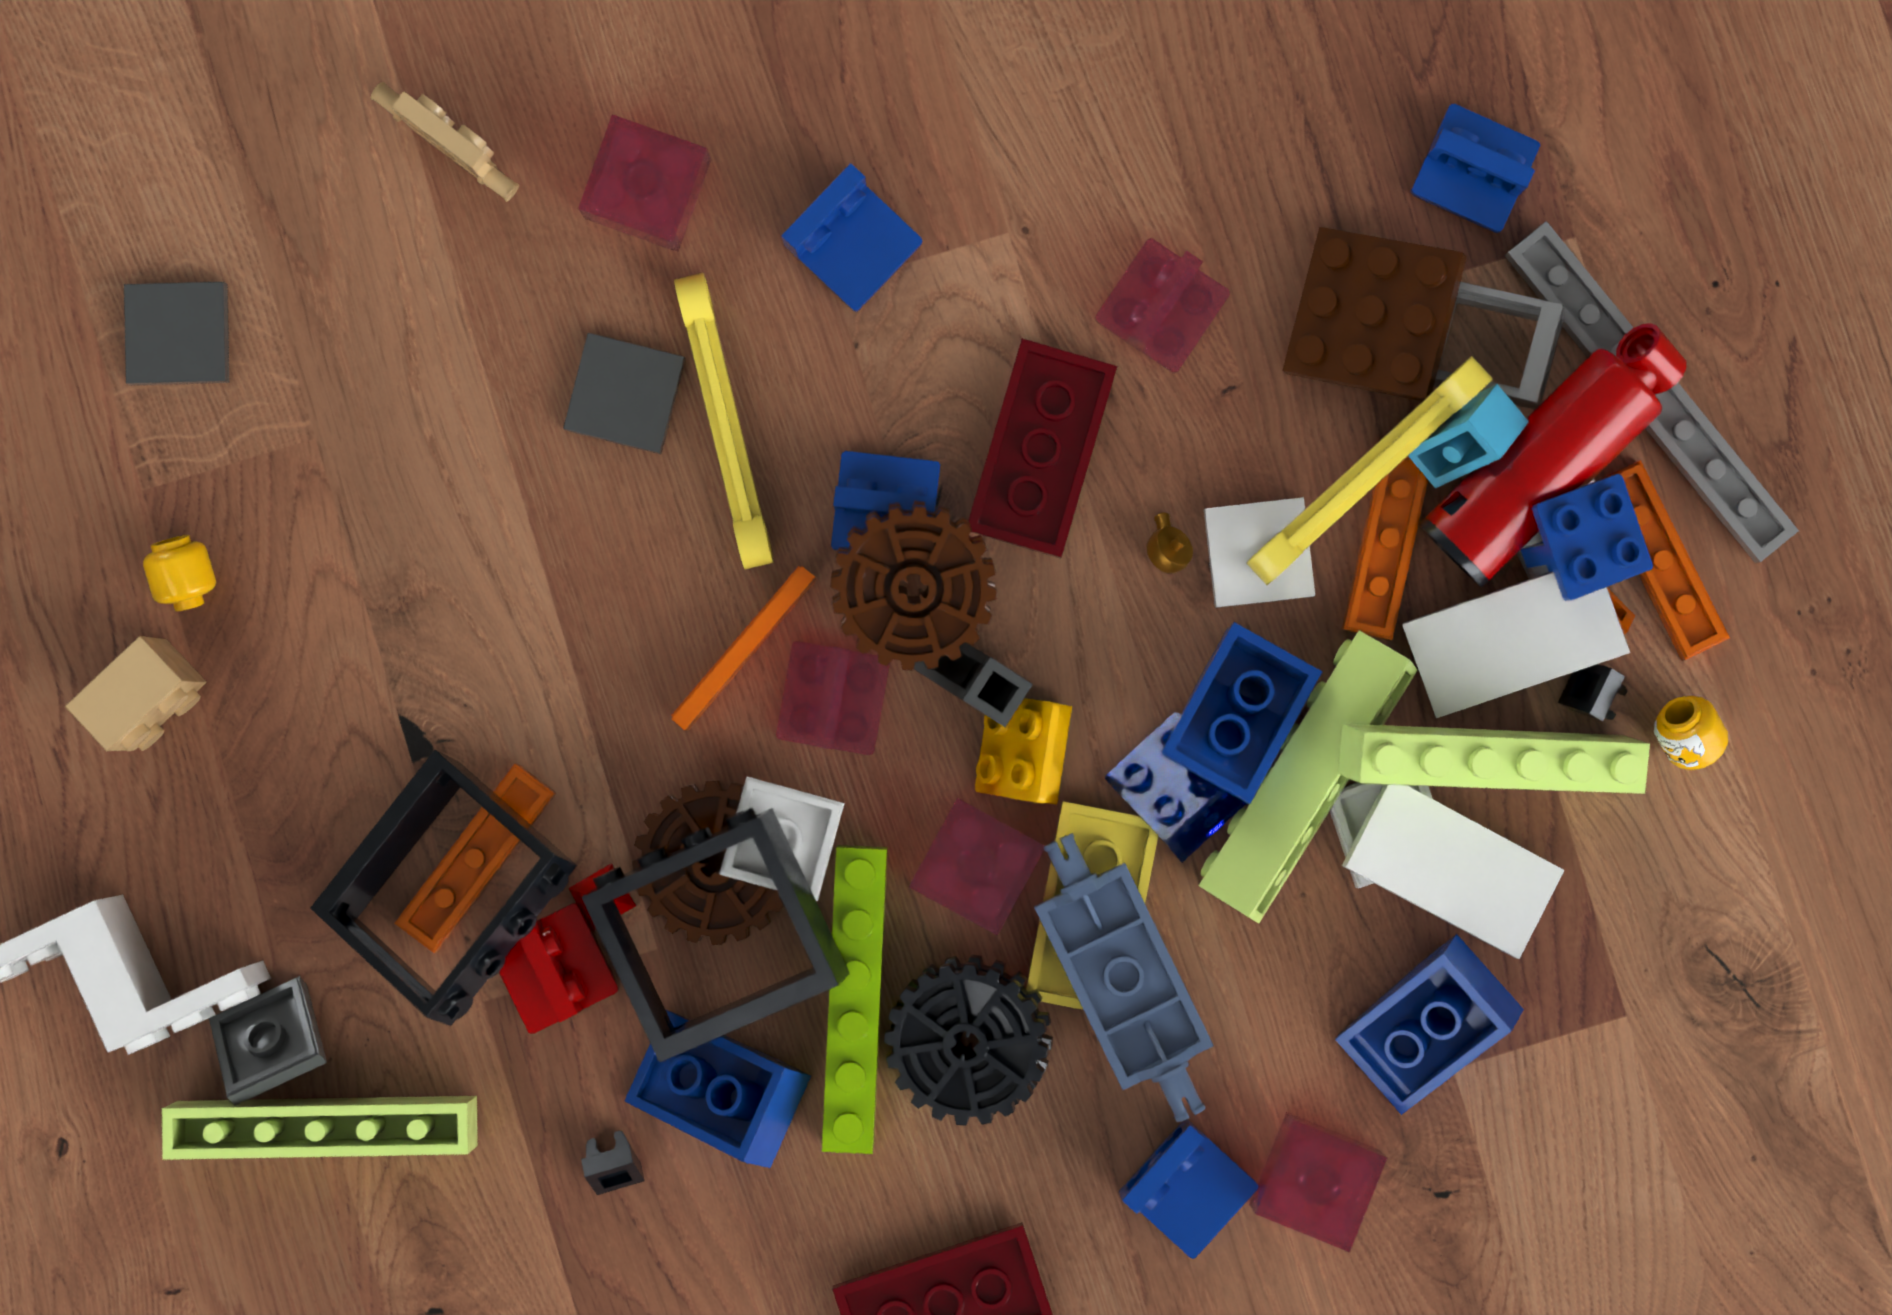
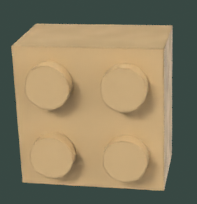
M139 636L65 707L106 751H134L137 748L144 751L163 735L165 731L161 725L174 713L178 717L185 714L200 700L201 696L197 691L207 682L167 639Z

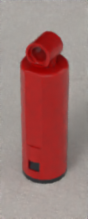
M1652 323L1641 324L1626 333L1616 348V356L1604 348L1595 350L1527 417L1529 423L1500 459L1470 472L1418 523L1419 527L1465 574L1482 588L1539 532L1532 511L1533 505L1589 484L1662 412V405L1655 394L1671 389L1680 381L1686 371V360L1660 328Z

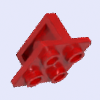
M572 903L537 920L532 931L519 939L507 954L505 963L499 971L516 1009L530 1034H535L557 1022L560 1023L575 1016L583 1009L619 991V986L577 903Z

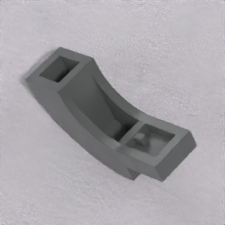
M966 642L960 645L961 656L954 661L947 655L939 657L938 667L928 669L924 661L915 663L914 670L1006 727L1033 685Z

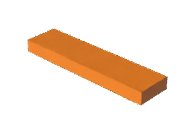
M1408 456L1373 488L1342 630L1357 633L1360 630L1371 637L1388 641L1393 640L1428 484V479Z
M1639 460L1606 476L1621 474L1624 479L1653 563V568L1639 574V577L1681 661L1687 660L1730 639L1642 461Z
M798 566L673 712L671 719L683 730H690L812 587L817 578L803 566Z
M514 763L493 791L530 825L534 824L556 795L555 791L517 763ZM481 807L394 924L431 952L436 953L521 840L487 810Z

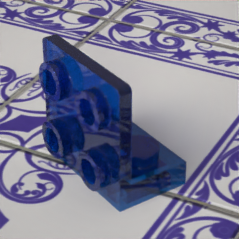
M1174 712L1106 774L1105 779L1183 863L1247 803L1160 754L1181 715L1178 712Z

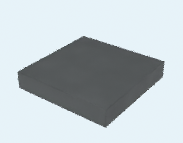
M225 282L124 284L126 384L230 383L228 284Z
M588 333L563 429L661 455L686 360L685 357Z
M300 976L209 1018L226 1095L235 1106L327 1063L308 987Z

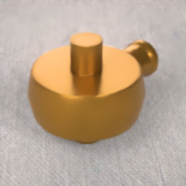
M1163 512L1155 515L1154 522L1156 523L1157 531L1148 540V557L1153 565L1162 572L1169 574L1179 572L1185 569L1192 560L1193 547L1191 541L1181 530L1172 527L1170 514Z

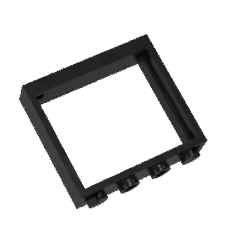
M434 750L310 909L426 1018L452 1026L457 1019L469 1011L473 1004L474 996L485 982L502 969L505 957L518 940L532 931L537 922V916L548 902L565 889L569 876L577 865L460 762ZM461 787L537 854L540 859L435 991L365 926L358 917Z
M753 807L738 812L725 819L728 828L713 835L709 827L698 830L681 839L684 848L670 854L667 853L665 847L658 848L638 858L637 862L640 867L626 874L623 873L620 866L594 878L593 881L596 887L581 897L659 1063L839 986L850 974L773 808L757 815ZM753 837L813 968L673 1027L613 899Z

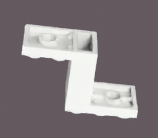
M123 895L94 900L0 944V983L29 971L26 964L27 961H29L30 965H34L63 955L107 1051L111 1052L125 1047L128 1055L170 1037L167 1030L169 1026L172 1027L174 1033H177L215 1016L216 1014L212 1006L218 1004L220 1011H224L260 995L261 992L257 985L271 979L264 961H260L239 968L171 1000Z

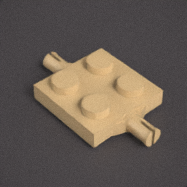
M384 82L378 84L373 90L370 97L371 100L376 101L394 115L393 119L397 122L403 120L409 128L477 178L479 184H485L504 198L506 202L515 195L519 184L498 170L496 164L490 160L494 152L486 146L487 143L463 124L458 131L453 129L452 127L455 123L446 116V112L427 96L422 94L416 101L404 91L401 95L397 94Z

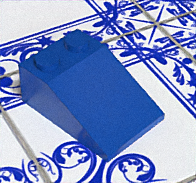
M1233 622L1223 634L1160 754L1250 804L1323 671Z
M1456 934L1412 969L1345 1028L1335 1040L1402 1115L1510 1033L1524 1009Z
M666 1010L673 1027L690 1021V1019ZM725 1035L660 1063L650 1044L624 1101L741 1162L771 1168L811 1075Z

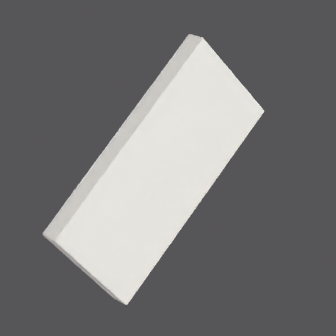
M1548 572L1402 624L1436 718L1630 653L1607 587L1575 600L1565 601L1562 598L1554 572Z
M1383 784L1342 864L1346 869L1516 959H1520L1564 872L1560 867L1407 785Z

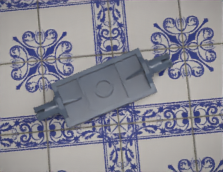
M1070 833L1060 838L1068 855L1067 859H1064L1056 841L1043 847L1063 884V888L1060 889V894L1035 905L1034 909L1122 1090L1148 1079H1151L1154 1083L1159 1082L1175 1115L1176 1122L1187 1120L1190 1116L1182 1102V1097L1186 1098L1194 1115L1206 1109L1186 1070L1189 1066L1188 1060L1214 1045L1126 864L1122 863L1099 875L1096 872L1091 874L1075 842L1074 834Z

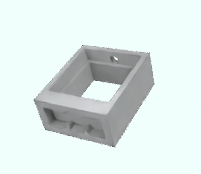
M1461 282L1434 386L1438 387L1452 374L1451 372L1439 369L1457 303L1530 319L1538 322L1520 388L1489 382L1480 392L1498 384L1516 406L1535 410L1543 400L1565 318L1564 305Z

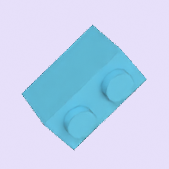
M1496 384L1478 393L1408 457L1435 488H1438L1500 459L1529 421L1500 386Z

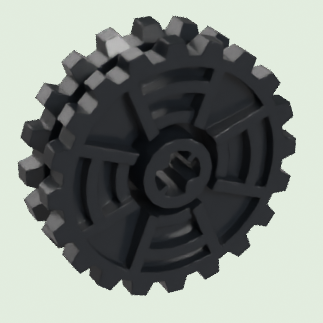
M971 955L968 962L961 964L957 956L946 958L945 964L941 965L939 969L934 964H931L922 971L923 974L917 980L912 979L899 997L901 999L897 1001L896 1006L891 1009L888 1019L893 1023L891 1028L885 1032L884 1043L893 1046L892 1053L886 1058L888 1068H898L901 1074L895 1083L900 1090L909 1088L914 1093L911 1103L918 1109L925 1104L932 1107V1117L940 1121L946 1114L954 1116L956 1125L966 1126L970 1117H977L981 1125L991 1123L993 1114H996L997 1111L1005 1117L1012 1114L1016 1109L1015 1105L1020 1100L1026 1102L1033 1094V1089L1037 1086V1082H1040L1049 1063L1046 1058L1048 1051L1052 1048L1053 1037L1044 1034L1047 1031V1026L1051 1023L1049 1012H1040L1038 1009L1042 996L1038 990L1028 992L1023 985L1027 977L1020 971L1013 976L1005 973L1006 963L996 959L992 966H987L983 964L981 955ZM964 1031H966V1037L973 1033L978 1038L974 1048H972L971 1042L967 1047L960 1042L959 1039Z

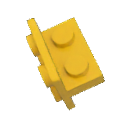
M1024 698L1006 727L984 715L980 756L976 766L975 791L1023 801L1057 805L1072 706Z

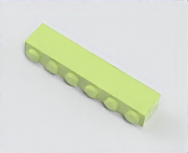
M1360 630L1353 640H1345L1338 649L1333 661L1336 668L1326 683L1321 681L1313 689L1307 701V707L1310 708L1300 725L1295 723L1281 747L1283 750L1275 765L1268 770L1248 808H1241L1232 818L1227 829V833L1230 836L1221 851H1213L1201 869L1200 874L1204 877L1199 884L1201 888L1258 924L1349 781V778L1338 774L1342 724L1384 725L1418 671L1410 659Z
M1342 724L1338 774L1363 784L1645 794L1650 744L1624 735Z
M477 1096L246 1100L236 1106L230 1100L176 1101L162 1108V1160L469 1154L478 1146Z

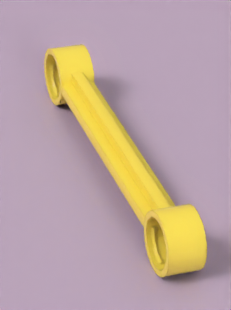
M704 273L674 279L676 294L687 329L744 570L774 563Z
M1473 356L1467 359L1293 521L1268 541L1246 564L1266 585L1271 583L1315 540L1443 423L1473 399L1493 378Z

